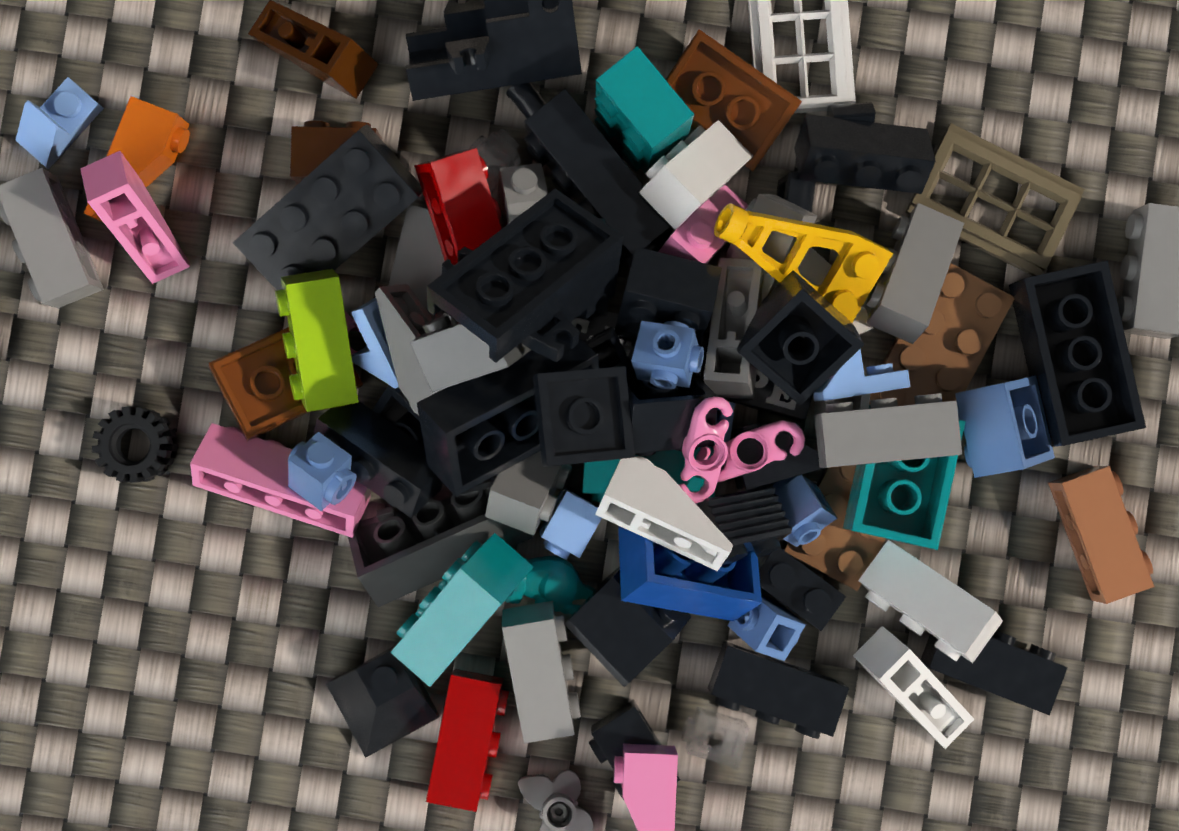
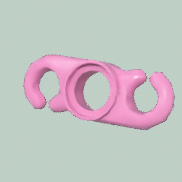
M713 396L705 398L695 407L688 434L682 444L685 466L680 474L681 479L688 481L696 475L704 479L703 486L697 492H691L683 483L679 484L694 503L703 502L715 492L721 467L727 458L728 450L724 437L729 428V422L722 419L719 423L710 425L705 420L706 414L712 408L720 409L725 417L732 415L733 409L730 403L722 397ZM704 440L714 441L715 451L710 458L703 461L694 458V450L700 442Z
M780 420L743 432L725 442L728 454L725 465L720 471L718 482L757 471L772 461L785 460L787 452L780 449L775 443L776 436L780 432H789L793 436L794 441L790 448V454L793 456L799 455L805 444L803 430L796 423ZM754 438L763 446V456L755 464L743 463L737 455V447L744 439ZM702 447L696 456V460H707L711 450L708 447Z

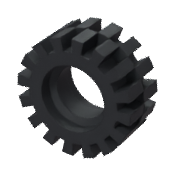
M122 407V410H113L108 413L109 419H101L98 425L102 429L101 431H94L92 437L98 439V445L92 446V453L99 454L100 458L96 459L95 462L98 467L106 468L103 473L108 477H116V480L120 482H148L154 480L155 476H162L167 471L165 469L166 465L173 464L175 458L171 457L172 451H177L178 444H173L172 438L177 436L175 430H170L168 427L171 423L167 418H161L160 413L148 410L147 408ZM135 428L144 431L150 441L147 455L139 461L127 459L121 451L122 437L126 432Z

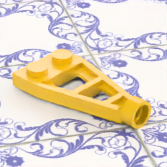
M732 203L727 204L723 208L714 227V235L735 244L779 283L794 270L851 323H853L893 255L887 248L853 231L747 211ZM772 231L796 237V241L783 263L776 261L762 250ZM811 247L833 249L838 254L821 285L811 284L798 270L801 261Z

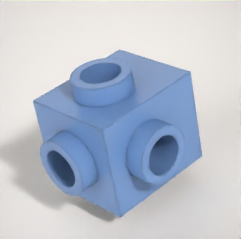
M641 321L631 362L638 380L650 381L651 384L662 389H674L676 386L689 388L692 374L699 373L701 370L704 348L703 346H698L695 329L689 328L681 322L667 321L661 324Z

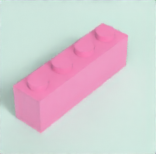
M213 423L210 425L190 462L193 486L351 538L354 537L371 498L370 489L356 481L349 494L336 505L330 503L320 511L288 487V457L293 449L287 448L275 440L265 441L255 437L247 441L243 432L238 428L223 427Z

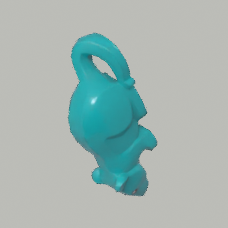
M543 556L526 559L534 567L508 596L505 602L519 604L523 600V595L535 599L534 604L553 601L555 612L573 614L581 605H573L572 602L574 600L587 599L595 589L582 583L578 572L569 561L559 556Z

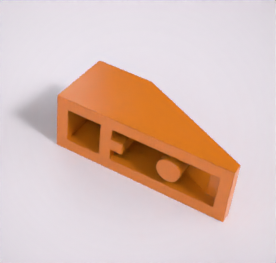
M130 96L107 156L121 151L145 187H148L175 162L178 153H182L185 150L190 137L188 130L190 124L174 112ZM87 203L84 214L103 222L89 203Z

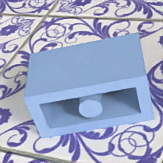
M567 488L563 491L561 490L549 522L544 521L539 529L541 537L545 539L543 542L544 548L566 560L570 553L580 558L602 519L595 515L599 506Z

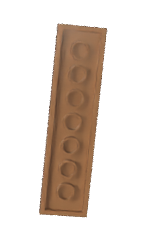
M950 263L929 326L913 344L896 337L882 363H892L894 371L908 370L911 387L870 394V400L897 398L898 406L915 405L914 396L942 393V402L957 401L955 393L966 391L1010 309L1014 297ZM856 465L828 467L824 470L817 486L838 519L823 528L820 535L814 541L799 545L798 547L786 541L782 550L858 591L862 585L858 580L879 553L886 538L842 529Z

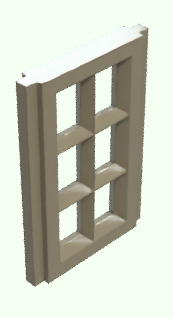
M950 123L934 153L936 162L922 194L914 193L905 213L910 214L917 203H920L964 223L959 237L960 240L1032 276L1043 274L1067 229L1085 189ZM953 151L983 165L974 185L943 171ZM991 170L1022 185L1012 205L981 190ZM939 178L969 192L960 213L930 199ZM1030 189L1060 203L1050 224L1020 209ZM977 197L1008 212L999 232L968 218ZM1016 216L1046 231L1037 251L1007 237Z

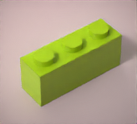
M333 269L281 277L283 290L275 291L280 317L287 316L290 332L282 333L287 359L294 358L297 374L289 375L294 400L301 399L307 412L359 403L339 276Z

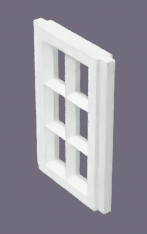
M748 0L752 66L777 83L776 65L798 63L801 96L795 97L800 99L802 103L795 113L827 111L828 105L856 103L848 0H824L825 10L802 11V0H793L794 12L772 13L771 0ZM826 19L828 52L806 54L803 20ZM795 21L797 54L775 56L772 22ZM829 61L831 94L809 96L806 63Z

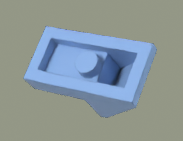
M67 77L41 107L27 100L23 108L15 140L41 164L50 169L104 108L79 85Z
M375 297L351 312L367 345L351 355L352 362L391 387L398 388L394 366Z
M860 349L813 393L814 401H827L911 387L908 370L894 371L893 364L887 363L866 367L867 375H864Z

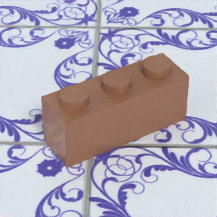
M1093 466L1048 482L1090 599L1108 604L1153 588L1154 584L1150 576L1153 574L1152 563L1148 555L1140 549L1135 536L1138 534L1136 520L1125 509L1121 498L1124 492L1122 482L1119 476L1114 471H1111L1110 466Z

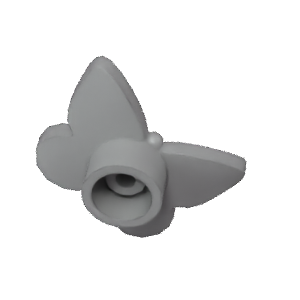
M569 769L562 770L556 775L554 781H551L545 775H527L518 780V786L523 797L530 805L540 811L539 817L543 820L539 831L593 830V820L590 814L585 809L579 807L576 801L580 795L581 784L579 777L574 771Z

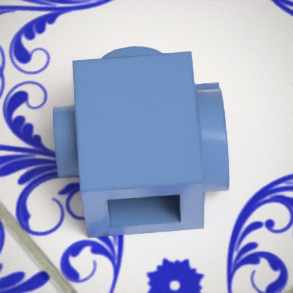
M317 432L307 442L302 441L297 444L289 454L288 487L320 511L330 503L336 505L349 494L356 482L357 476L351 471L352 456L320 432Z
M794 476L780 480L773 485L775 487V494L779 496L778 502L782 503L781 509L785 511V517L789 519L788 525L792 527V533L783 539L795 547L814 541L820 535L823 528L838 519L819 487L805 476Z
M761 595L762 603L737 620L730 621L727 626L754 651L785 661L791 649L798 642L800 634L806 625L777 600Z

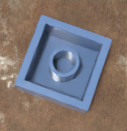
M1036 376L955 393L959 420L966 421L964 426L966 439L964 455L968 466L973 470L974 478L1023 470L1055 458Z

